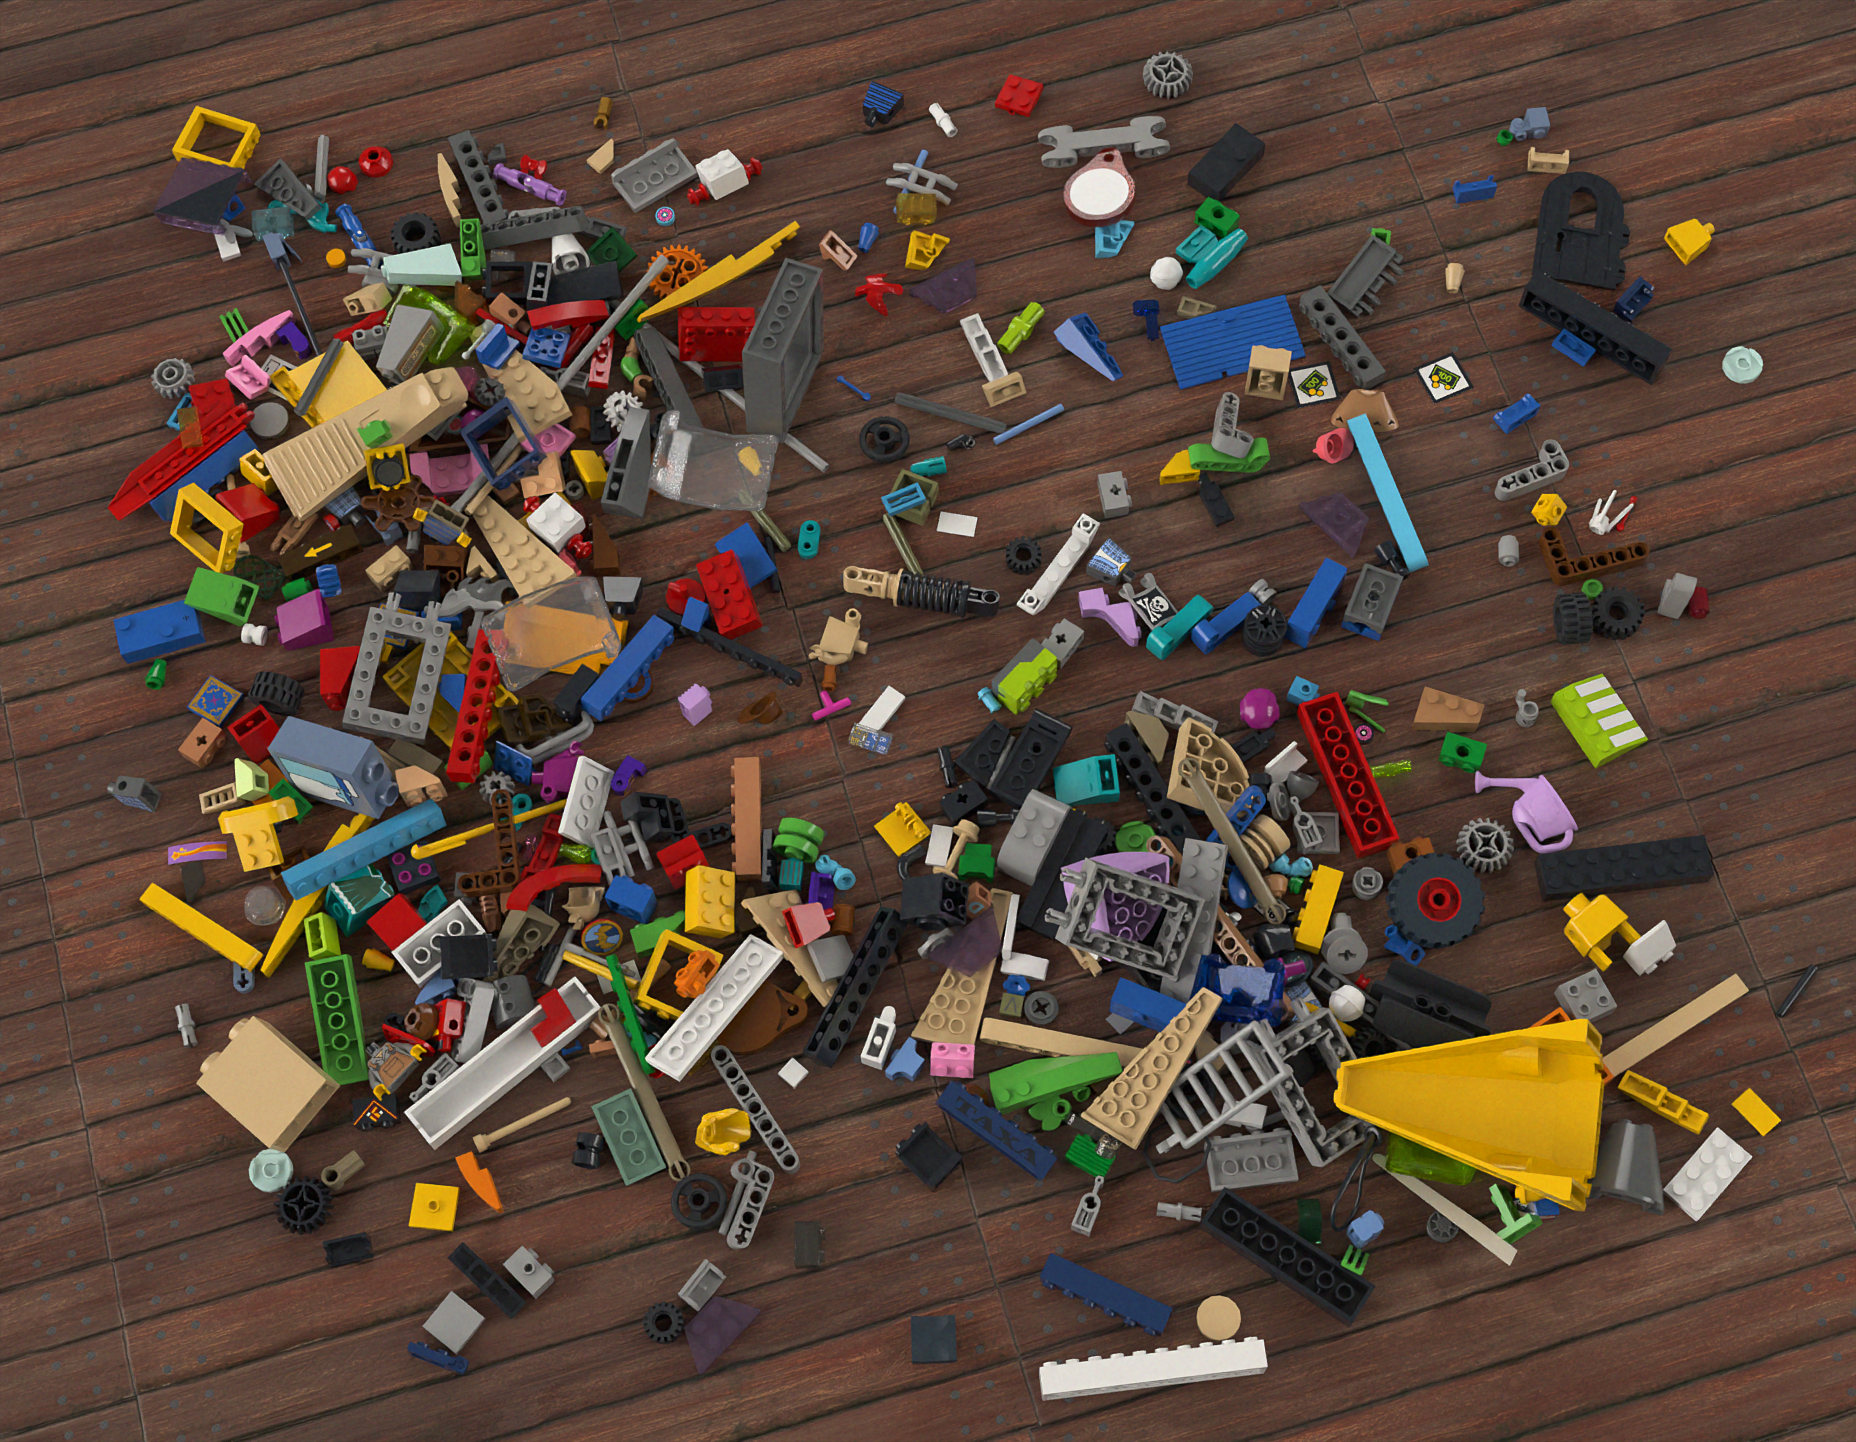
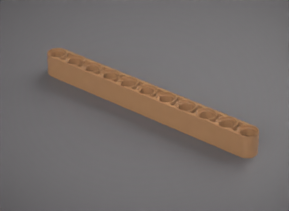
M1150 837L1146 844L1148 852L1169 856V859L1173 858V865H1169V880L1177 888L1182 855L1167 837ZM1159 841L1161 842L1160 850L1157 849V843ZM1218 905L1213 939L1269 1014L1277 1021L1293 1019L1296 1013L1290 1005L1291 1000ZM1220 922L1223 925V929L1221 932H1219L1218 930V924ZM1232 939L1235 940V947L1233 949L1230 946ZM1245 955L1248 958L1246 965L1243 964V957ZM1257 972H1259L1261 977L1259 982L1255 979ZM1269 989L1273 991L1272 999L1268 997ZM1282 1006L1286 1009L1284 1016L1281 1015L1280 1011Z

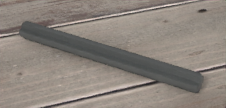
M898 392L895 398L897 404L1000 434L1004 433L1007 428V424L901 392Z

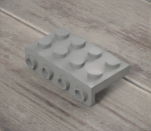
M672 138L664 141L655 149L647 151L646 154L638 159L632 160L626 166L616 169L611 177L615 188L634 213H637L698 177V173L678 148L676 140Z
M1277 1128L1270 1133L1254 1131L1251 1135L1247 1136L1237 1133L1230 1135V1138L1221 1139V1136L1210 1137L1211 1149L1207 1159V1168L1211 1192H1221L1224 1186L1229 1190L1298 1182L1291 1130ZM1206 1142L1204 1144V1150H1206L1207 1147Z

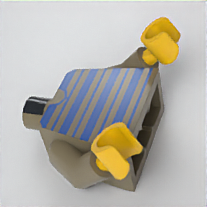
M437 499L434 501L431 509L427 507L417 508L413 515L414 519L424 524L423 531L430 535V540L437 543L440 541L448 545L452 541H456L466 548L472 540L469 537L468 531L464 529L469 518Z

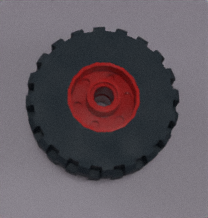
M1446 853L1420 855L1403 864L1395 872L1394 878L1389 882L1387 888L1389 889V894L1386 896V903L1389 906L1387 914L1394 922L1392 925L1397 926L1404 938L1420 947H1427L1428 949L1447 948L1459 944L1464 939L1470 937L1473 934V930L1479 926L1481 922L1480 916L1485 911V906L1483 905L1485 892H1481L1479 886L1482 884L1481 880L1474 876V870L1471 866H1465L1463 860L1458 857L1453 858L1450 854ZM1433 898H1436L1437 905L1434 903Z

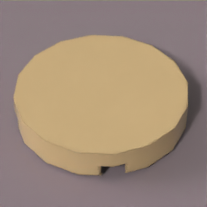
M1219 1295L1211 1296L1202 1302L1198 1308L1196 1320L1199 1330L1204 1336L1214 1341H1223L1231 1338L1237 1332L1241 1316L1240 1310L1232 1300Z

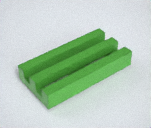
M237 308L233 309L234 312L232 313L230 311L227 312L226 316H219L233 343L236 342V339L226 321H231L239 338L243 335L233 319L237 316L245 333L249 332Z
M1350 1244L1341 1265L1361 1275L1370 1254L1365 1253L1363 1256L1361 1255L1362 1250L1357 1249L1355 1252L1352 1250L1354 1246ZM1350 1256L1354 1257L1351 1264L1347 1263ZM1358 1260L1361 1261L1359 1268L1355 1267Z

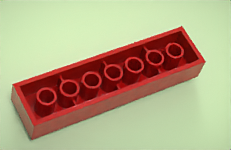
M1338 692L1299 704L1297 710L1298 718L1357 859L1389 849L1393 844L1398 843L1400 838Z

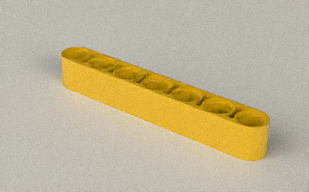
M154 883L150 884L139 899L156 913L232 962H236L243 969L249 970L248 972H251L263 957V954Z

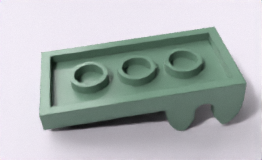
M631 1088L591 1106L626 1186L666 1168Z

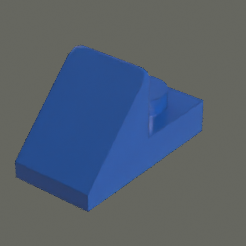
M689 597L681 625L699 632L702 626L708 628L711 623L708 604Z

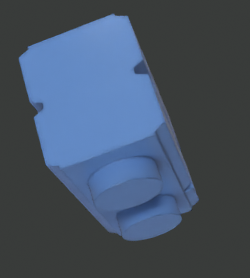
M1369 1210L1361 1218L1359 1217L1351 1222L1346 1235L1356 1249H1361L1368 1242L1373 1241L1379 1236L1383 1230L1384 1220L1379 1213Z

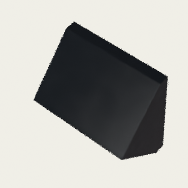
M401 570L394 589L395 596L396 593L402 596L399 603L400 607L408 610H424L425 606H429L428 603L430 601L434 602V608L436 602L441 604L440 570Z

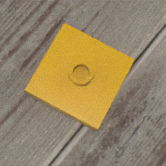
M416 1183L409 1227L453 1232L460 1188Z

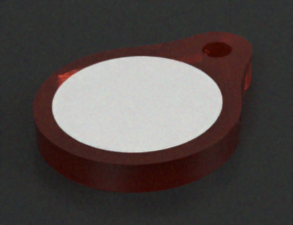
M1105 148L1098 152L1087 165L1069 178L1064 187V203L1068 214L1076 222L1090 227H1105L1121 221L1131 212L1136 201L1134 181L1124 166L1120 151L1115 148Z

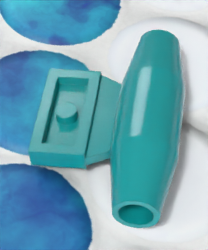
M1200 225L1176 248L1177 255L1189 263H1196L1186 277L1187 283L1192 288L1197 289L1214 278L1236 257L1248 240L1247 234L1238 228L1218 241L1214 233Z

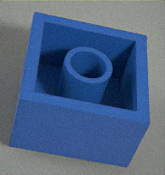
M615 875L605 895L606 902L611 911L645 924L649 923L658 905L654 891H652L653 889L643 883L638 885L634 883L633 879L624 875L622 877Z

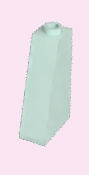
M451 243L384 257V265L381 266L383 277H387L389 284L459 286L462 284V273Z

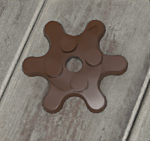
M411 475V482L400 484L398 489L390 487V490L386 491L381 488V492L378 495L365 496L361 499V506L364 509L380 512L379 518L375 521V527L379 531H387L393 523H403L411 532H416L419 529L420 521L413 518L416 509L423 507L431 509L435 498L432 496H421L417 493V489L422 483L420 476ZM397 501L404 503L399 508L393 505Z

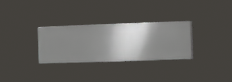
M1142 691L1138 693L1131 710L1158 717L1163 725L1179 730L1188 717L1211 728L1212 733L1215 732L1218 721L1183 704L1178 706L1163 698L1158 700Z

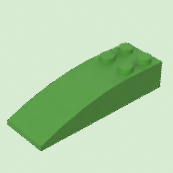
M344 954L305 962L323 1071L340 1086L369 1080L365 1036L352 957Z

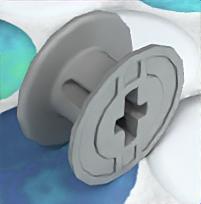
M1335 928L1324 937L1321 944L1322 954L1327 960L1328 965L1341 974H1349L1359 970L1368 957L1365 943L1362 941L1359 933L1353 928Z

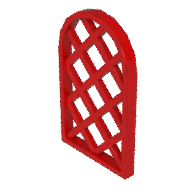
M383 1024L382 1029L387 1041L407 1043L414 1046L418 1044L427 1051L426 1053L422 1052L421 1055L426 1057L434 1056L435 1049L427 1042Z

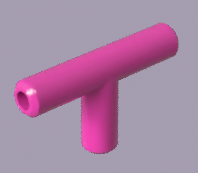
M824 690L820 693V696L826 707L812 713L814 720L821 719L851 705V701L846 697L833 704L828 692Z

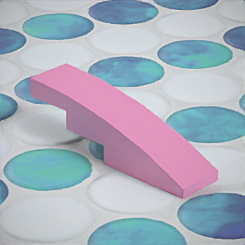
M288 310L274 316L239 338L223 352L227 363L234 366L245 354L253 357L264 345L271 348L279 340L276 331L291 321L294 324L296 323L292 312Z

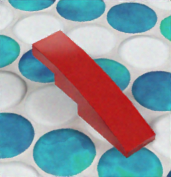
M604 300L567 302L527 311L533 331L551 325L553 330L570 324L572 328L609 318Z

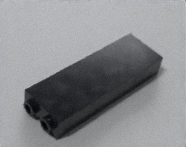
M1079 809L1075 811L1069 810L1016 919L1017 925L1053 942L1056 940L1055 937L1060 925L1046 922L1045 914L1051 916L1046 911L1052 908L1053 910L1065 913L1068 906L1064 883L1060 880L1061 868L1085 860V858L1096 857L1108 833V826H1106L1105 821L1099 818L1091 820L1086 817L1087 813Z

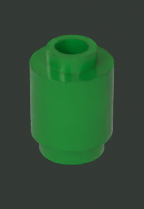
M304 577L286 583V586L282 587V592L287 602L313 591L310 580L306 581Z

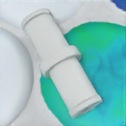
M938 103L932 104L929 107V112L936 119V124L942 127L948 137L956 135L958 129L950 121V116L942 110Z

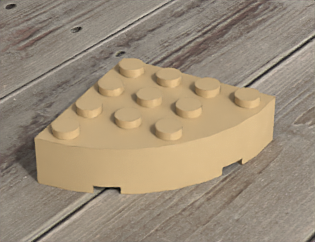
M1188 717L1179 728L1167 798L1204 810L1187 780L1178 772V765L1183 759L1193 758L1199 762L1202 775L1226 814L1245 789L1249 787L1247 770L1228 742L1223 738H1218L1211 732V728ZM1188 760L1196 772L1195 764ZM1183 763V773L1186 776L1191 777L1192 774L1189 768L1186 766L1185 763ZM1241 810L1238 812L1237 816L1243 817L1246 815L1247 811Z

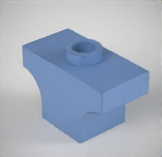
M909 1037L900 1050L896 1049L890 1060L892 1062L885 1070V1075L893 1081L897 1077H906L913 1082L924 1067L925 1060L916 1053L917 1042Z

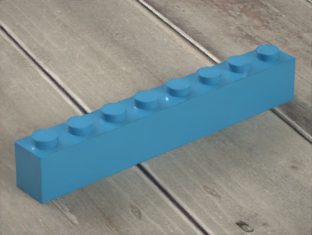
M429 799L282 872L281 875L287 889L297 901L446 826V822L441 809L432 799Z

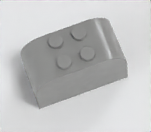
M1032 789L1001 847L997 859L998 871L1033 886L1071 806Z

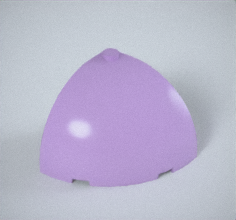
M1121 852L1089 858L1164 884L1169 883V856L1151 852ZM1084 860L1065 867L1080 873ZM1063 881L1067 902L1069 903L1075 884ZM1105 888L1102 896L1104 898L1103 902L1099 904L1095 915L1096 920L1092 923L1091 927L1137 942L1138 940H1143L1151 930L1162 910V906L1158 904L1154 906L1140 898L1133 899L1124 893H1115ZM1102 957V958H1104V959H1106V960H1108V961H1110V962H1111V961H1114V960H1111V959Z

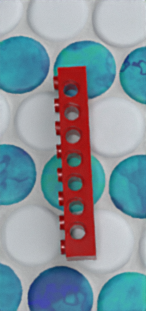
M478 629L446 769L451 782L475 783L476 776L480 774L479 763L480 758L484 756V740L488 738L487 726L488 722L492 719V703L496 701L495 690L496 686L500 683V668H503L504 665L503 653L508 647V640L504 637L502 630Z

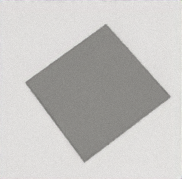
M1114 1013L1106 1018L1119 1034L1123 1033L1134 1023Z

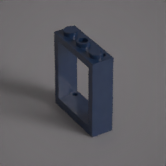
M507 396L460 430L490 484L499 491L508 488L513 481L523 477L527 471L541 464L542 460L547 457L516 403ZM513 414L534 451L498 476L477 439L506 417Z

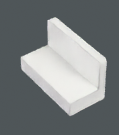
M1295 741L1265 766L1264 773L1272 776V783L1281 782L1284 784L1290 771H1299L1307 764L1308 760L1296 749L1297 743Z

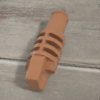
M492 879L487 880L484 886L489 887L493 885ZM498 894L479 897V901H482L480 906L483 907L481 912L484 913L482 918L487 933L501 930V911H498L500 906L497 905L499 900L496 899Z

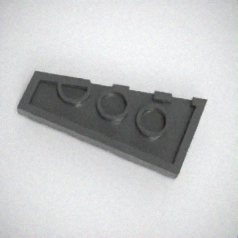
M281 158L254 183L258 188L307 220L322 208Z

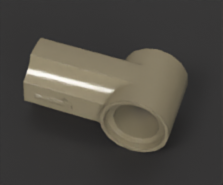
M353 1150L335 1165L326 1167L322 1171L321 1178L330 1190H339L347 1179L366 1165ZM331 1175H338L335 1181L328 1182Z

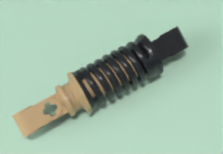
M856 566L847 567L843 574V587L847 592L881 597V599L891 598L893 599L894 606L911 607L913 605L915 609L927 610L928 608L929 611L936 610L937 613L943 611L944 614L951 613V615L961 616V618H965L967 612L992 617L999 610V594L994 590L971 587L970 580L954 579L952 585L950 578H946L943 583V577L941 576L938 577L936 582L935 575H931L928 580L929 576L927 574H923L921 579V574L917 572L913 578V572L900 569L898 574H891L889 571L881 572Z

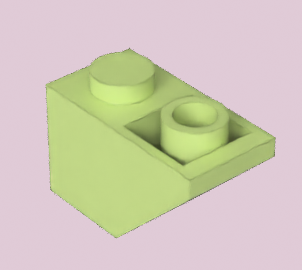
M239 758L235 759L237 798L255 801L267 795L269 792L268 774L254 762Z

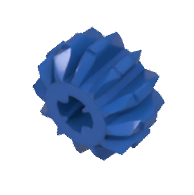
M326 564L317 567L316 575L323 597L331 598L340 595L342 590L336 566L334 564Z

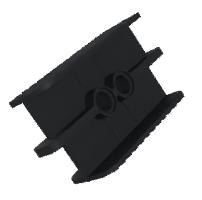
M1397 959L1392 961L1383 982L1375 980L1370 989L1369 996L1380 1001L1373 1020L1375 1029L1416 1048L1489 1036L1491 1034V1028L1484 1025L1492 1005L1491 999L1488 996L1404 960Z

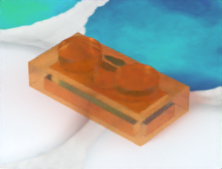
M197 406L177 409L183 449L203 446Z

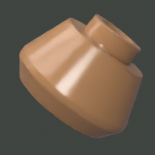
M1280 874L1263 877L1275 899L1282 898V895L1286 893L1288 879Z

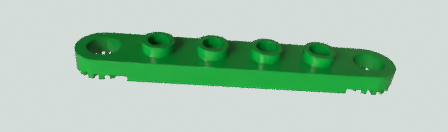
M616 954L606 956L613 979L610 982L614 993L618 994L619 1001H617L620 1012L625 1014L624 1026L628 1033L631 1032L633 1038L630 1041L632 1049L635 1053H638L643 1070L646 1075L655 1072V1067L647 1063L645 1059L650 1051L625 977L622 974L620 962H617Z

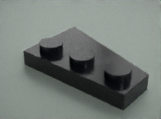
M994 718L954 761L955 765L985 789L1010 734V730Z

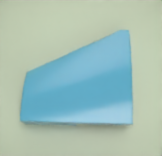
M1117 220L1116 223L1097 221L1095 224V258L1116 256L1133 228L1134 222Z

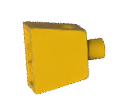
M1692 219L1668 228L1664 239L1682 262L1687 265L1708 248L1712 239L1710 235L1715 232V229L1711 223L1702 226L1697 219Z

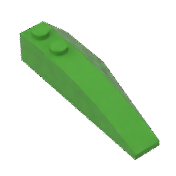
M1117 1052L1032 1059L989 1073L990 1087L996 1109L1003 1115L1121 1074L1123 1069Z

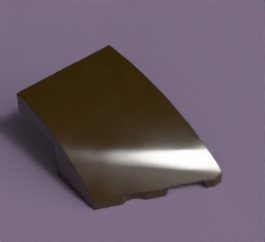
M541 694L521 696L517 705L502 706L496 710L507 746L539 740L569 728V724L563 722L556 714V710L547 703V700Z

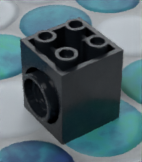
M943 872L904 879L900 920L925 931H939L944 928L966 925L969 884Z

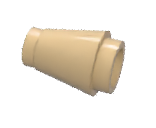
M1450 263L1448 268L1445 269L1447 292L1458 293L1465 272L1463 265Z

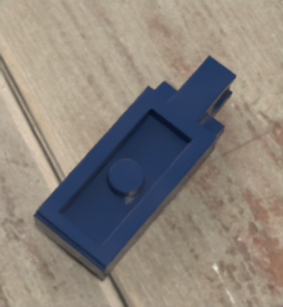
M418 1341L417 1344L409 1343L407 1350L410 1356L446 1370H452L465 1375L470 1364L469 1360L460 1355L455 1358L449 1357L450 1354L441 1349H438L436 1352L429 1349L430 1346Z

